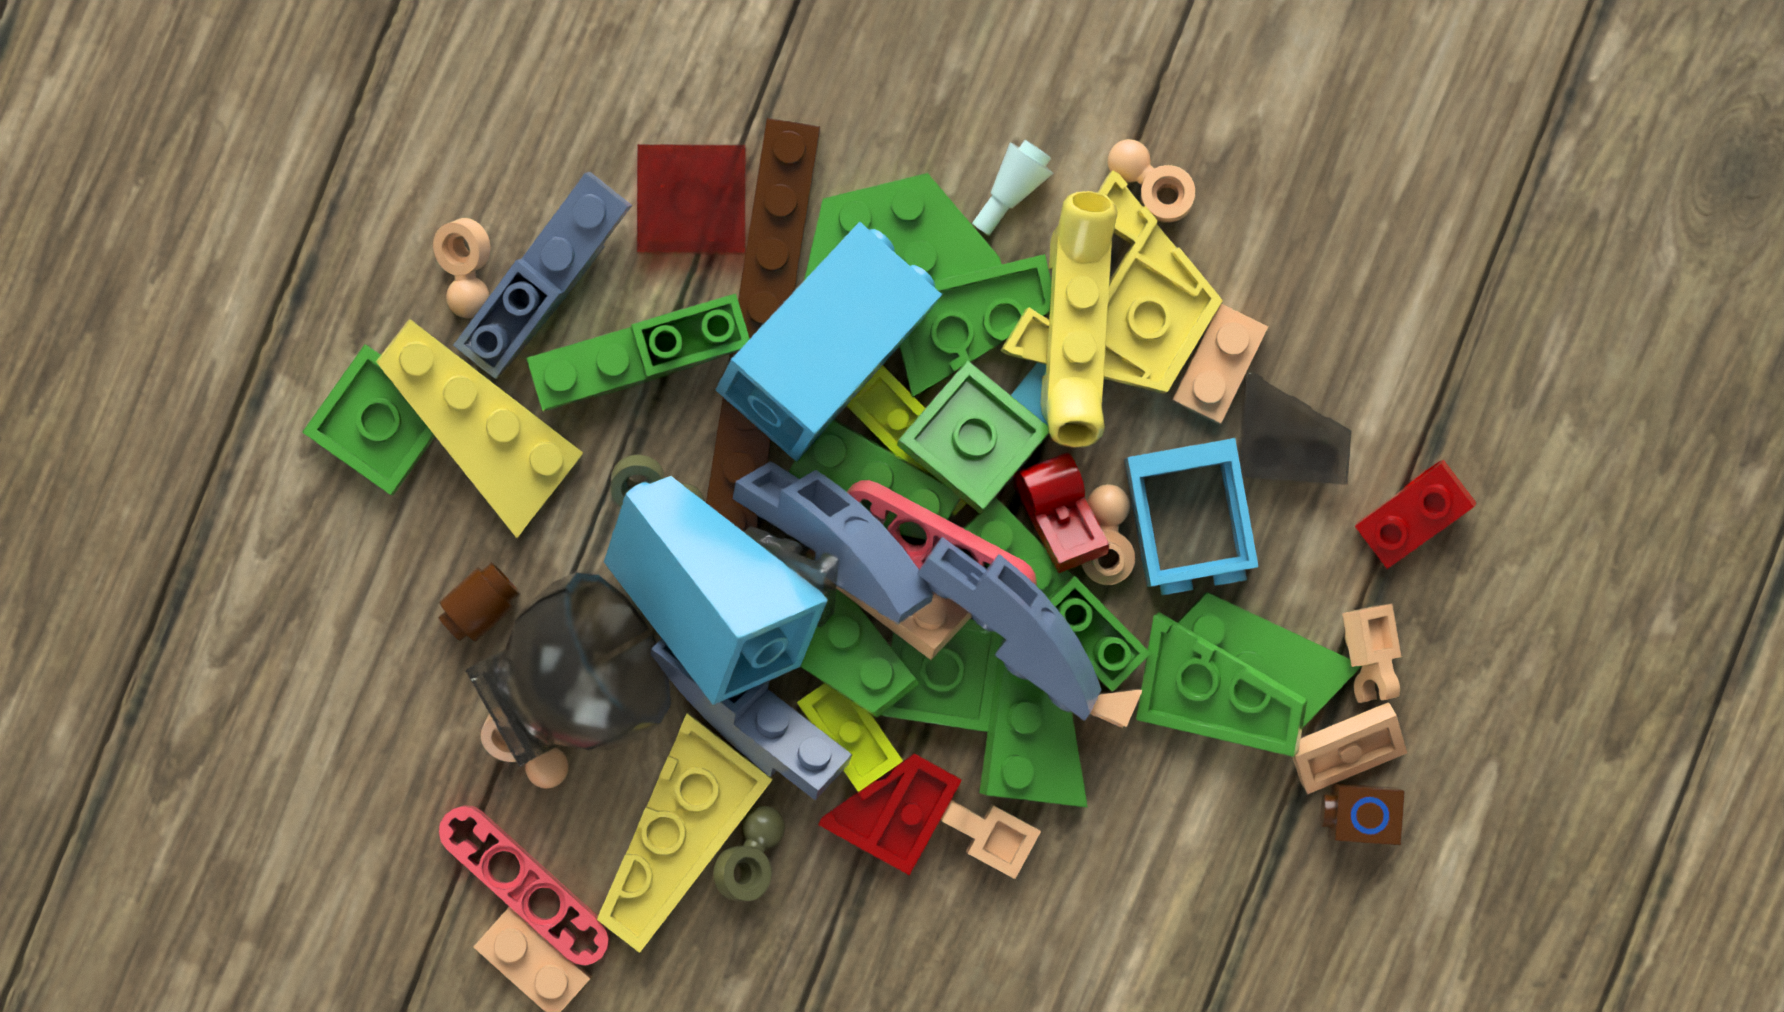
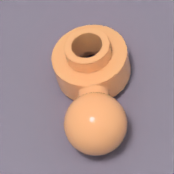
M1122 140L1112 147L1107 160L1110 172H1117L1127 183L1138 182L1142 186L1140 195L1142 206H1146L1158 221L1165 223L1175 222L1189 213L1195 199V185L1186 171L1172 165H1164L1154 169L1150 165L1149 151L1142 143L1136 140ZM1163 188H1171L1177 193L1178 199L1173 204H1163L1157 197L1158 192Z
M461 218L444 224L437 230L433 239V251L439 265L455 277V280L448 287L446 294L448 307L455 315L470 319L474 318L489 297L487 286L476 277V270L482 268L487 263L491 246L486 231L479 223L468 218ZM464 238L468 242L470 251L465 247Z
M1105 484L1091 492L1087 503L1109 542V549L1117 552L1118 560L1114 566L1109 568L1102 567L1099 564L1098 558L1081 564L1086 575L1094 582L1102 585H1114L1125 580L1132 572L1135 564V552L1129 540L1119 532V524L1127 518L1130 511L1129 498L1120 487Z
M501 705L489 713L481 730V741L489 754L506 762L524 760L526 762L525 771L528 779L540 788H554L561 784L567 776L569 765L565 754L557 747L550 745L539 746L536 743L539 727L536 719L530 712L516 705Z

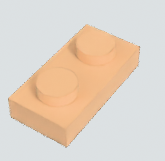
M1221 304L1208 324L1171 401L1208 420L1221 424L1268 326Z
M1388 702L1301 738L1299 751L1293 757L1300 782L1308 795L1405 755L1407 750L1397 715Z
M510 907L473 946L545 1012H561L592 977L580 965L571 962Z

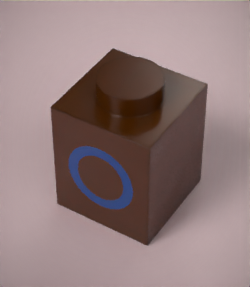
M1334 783L1331 785V795L1322 796L1320 810L1321 827L1329 828L1328 837L1335 841L1401 845L1405 791L1396 787Z

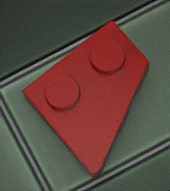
M913 753L904 759L902 763L823 815L818 825L910 876L962 779Z

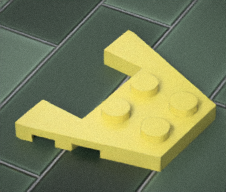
M1111 171L1097 193L1109 197L1117 206L1118 214L1113 233L1129 242L1131 246L1109 281L1103 379L1159 393H1166L1169 391L1223 300L1180 247L1176 248L1157 225L1158 220L1146 206L1143 207L1126 187L1128 184L1121 175ZM1027 308L1000 351L1009 356L1047 364L1049 320L1033 309Z

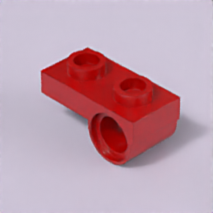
M1069 453L1061 454L1017 471L1014 475L1013 486L1058 573L1108 554L1109 542L1085 499V487L1077 464Z
M1440 460L1407 484L1403 490L1358 521L1355 528L1388 569L1470 511L1477 503L1444 460Z

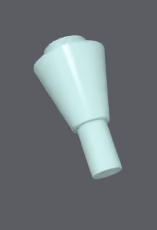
M1024 140L1020 147L1010 142L990 192L992 196L972 224L990 236L1009 208L1015 207L1054 174L1046 167L1051 157L1027 140Z

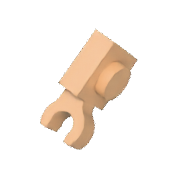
M1379 605L1342 613L1345 626V642L1349 650L1351 667L1362 666L1361 672L1354 681V694L1358 703L1377 699L1375 683L1379 688L1380 700L1399 697L1400 684L1393 669L1392 659L1401 657L1393 605Z
M951 800L941 818L942 822L973 838L966 850L967 854L1016 879L1041 833L1038 828L991 804L983 818Z

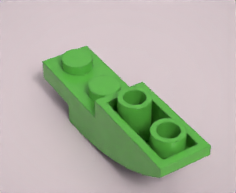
M735 293L631 324L629 328L534 355L526 359L542 412L587 398L601 397L739 351L750 338Z
M996 497L982 514L977 513L963 527V529L1018 557L1031 566L1036 575V586L1065 618L1082 644L1097 678L1110 691L1113 692L1151 654L1068 570L1058 573L1046 548Z

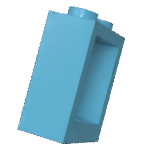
M1235 438L1131 456L1124 459L1147 587L1160 585L1161 595L1194 590L1192 579L1213 575L1215 586L1247 580L1245 569L1259 567ZM1220 464L1237 557L1160 570L1144 478Z

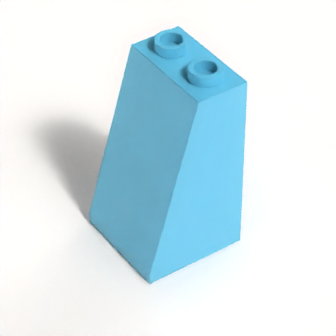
M861 222L848 233L731 359L716 388V391L796 462L927 316L942 295L935 288L934 280L925 270L916 265H908L894 252L893 244L883 233L876 229L869 230Z
M672 476L651 484L646 482L638 484L626 493L604 563L712 705L799 668L827 603L825 596Z

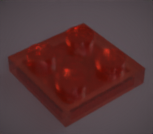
M637 144V253L745 255L746 145Z

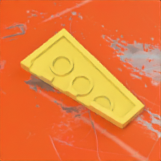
M411 319L406 322L376 361L516 538L519 537L583 454L576 446Z
M686 713L597 920L640 953L774 778L769 777L739 751L692 715Z

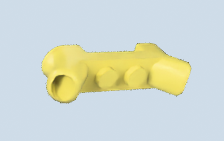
M1091 191L1076 192L1066 197L1063 201L1059 224L1053 231L1050 242L1049 269H1052L1049 332L1046 375L1042 376L1040 404L1042 415L1048 423V430L1052 440L1059 445L1071 448L1087 447L1095 444L1102 437L1105 428L1102 394L1111 247L1118 211L1117 206L1109 197Z

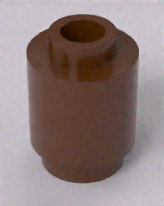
M491 562L483 570L477 567L439 602L445 612L438 618L459 641L468 636L476 642L514 608L512 602L521 593L510 579Z

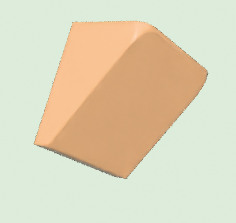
M1136 688L1102 692L1099 694L1090 714L1121 728L1127 727L1142 690Z

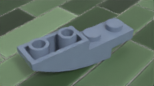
M591 172L585 173L522 259L514 262L453 346L493 378H498L537 334L605 248L603 244L632 207V204Z
M770 461L736 481L733 494L735 501L789 534L799 543L816 552L813 565L814 571L874 608L881 615L899 624L932 602L933 591L929 588L926 580L917 575L919 569L897 540L860 502L817 470L798 479Z
M942 537L926 558L917 575L926 580L929 588L940 597L952 599L970 612L972 618L979 626L988 631H996L1004 637L995 656L1004 662L1006 668L1013 675L1021 679H1028L1046 692L1050 700L1057 707L1067 712H1073L1085 720L1091 713L1102 689L1082 644L1062 614L1030 579L1000 554L996 556L986 569Z
M663 639L651 649L652 657L691 705L731 745L769 777L778 771L816 800L849 765L852 754L768 690L769 681L712 705Z

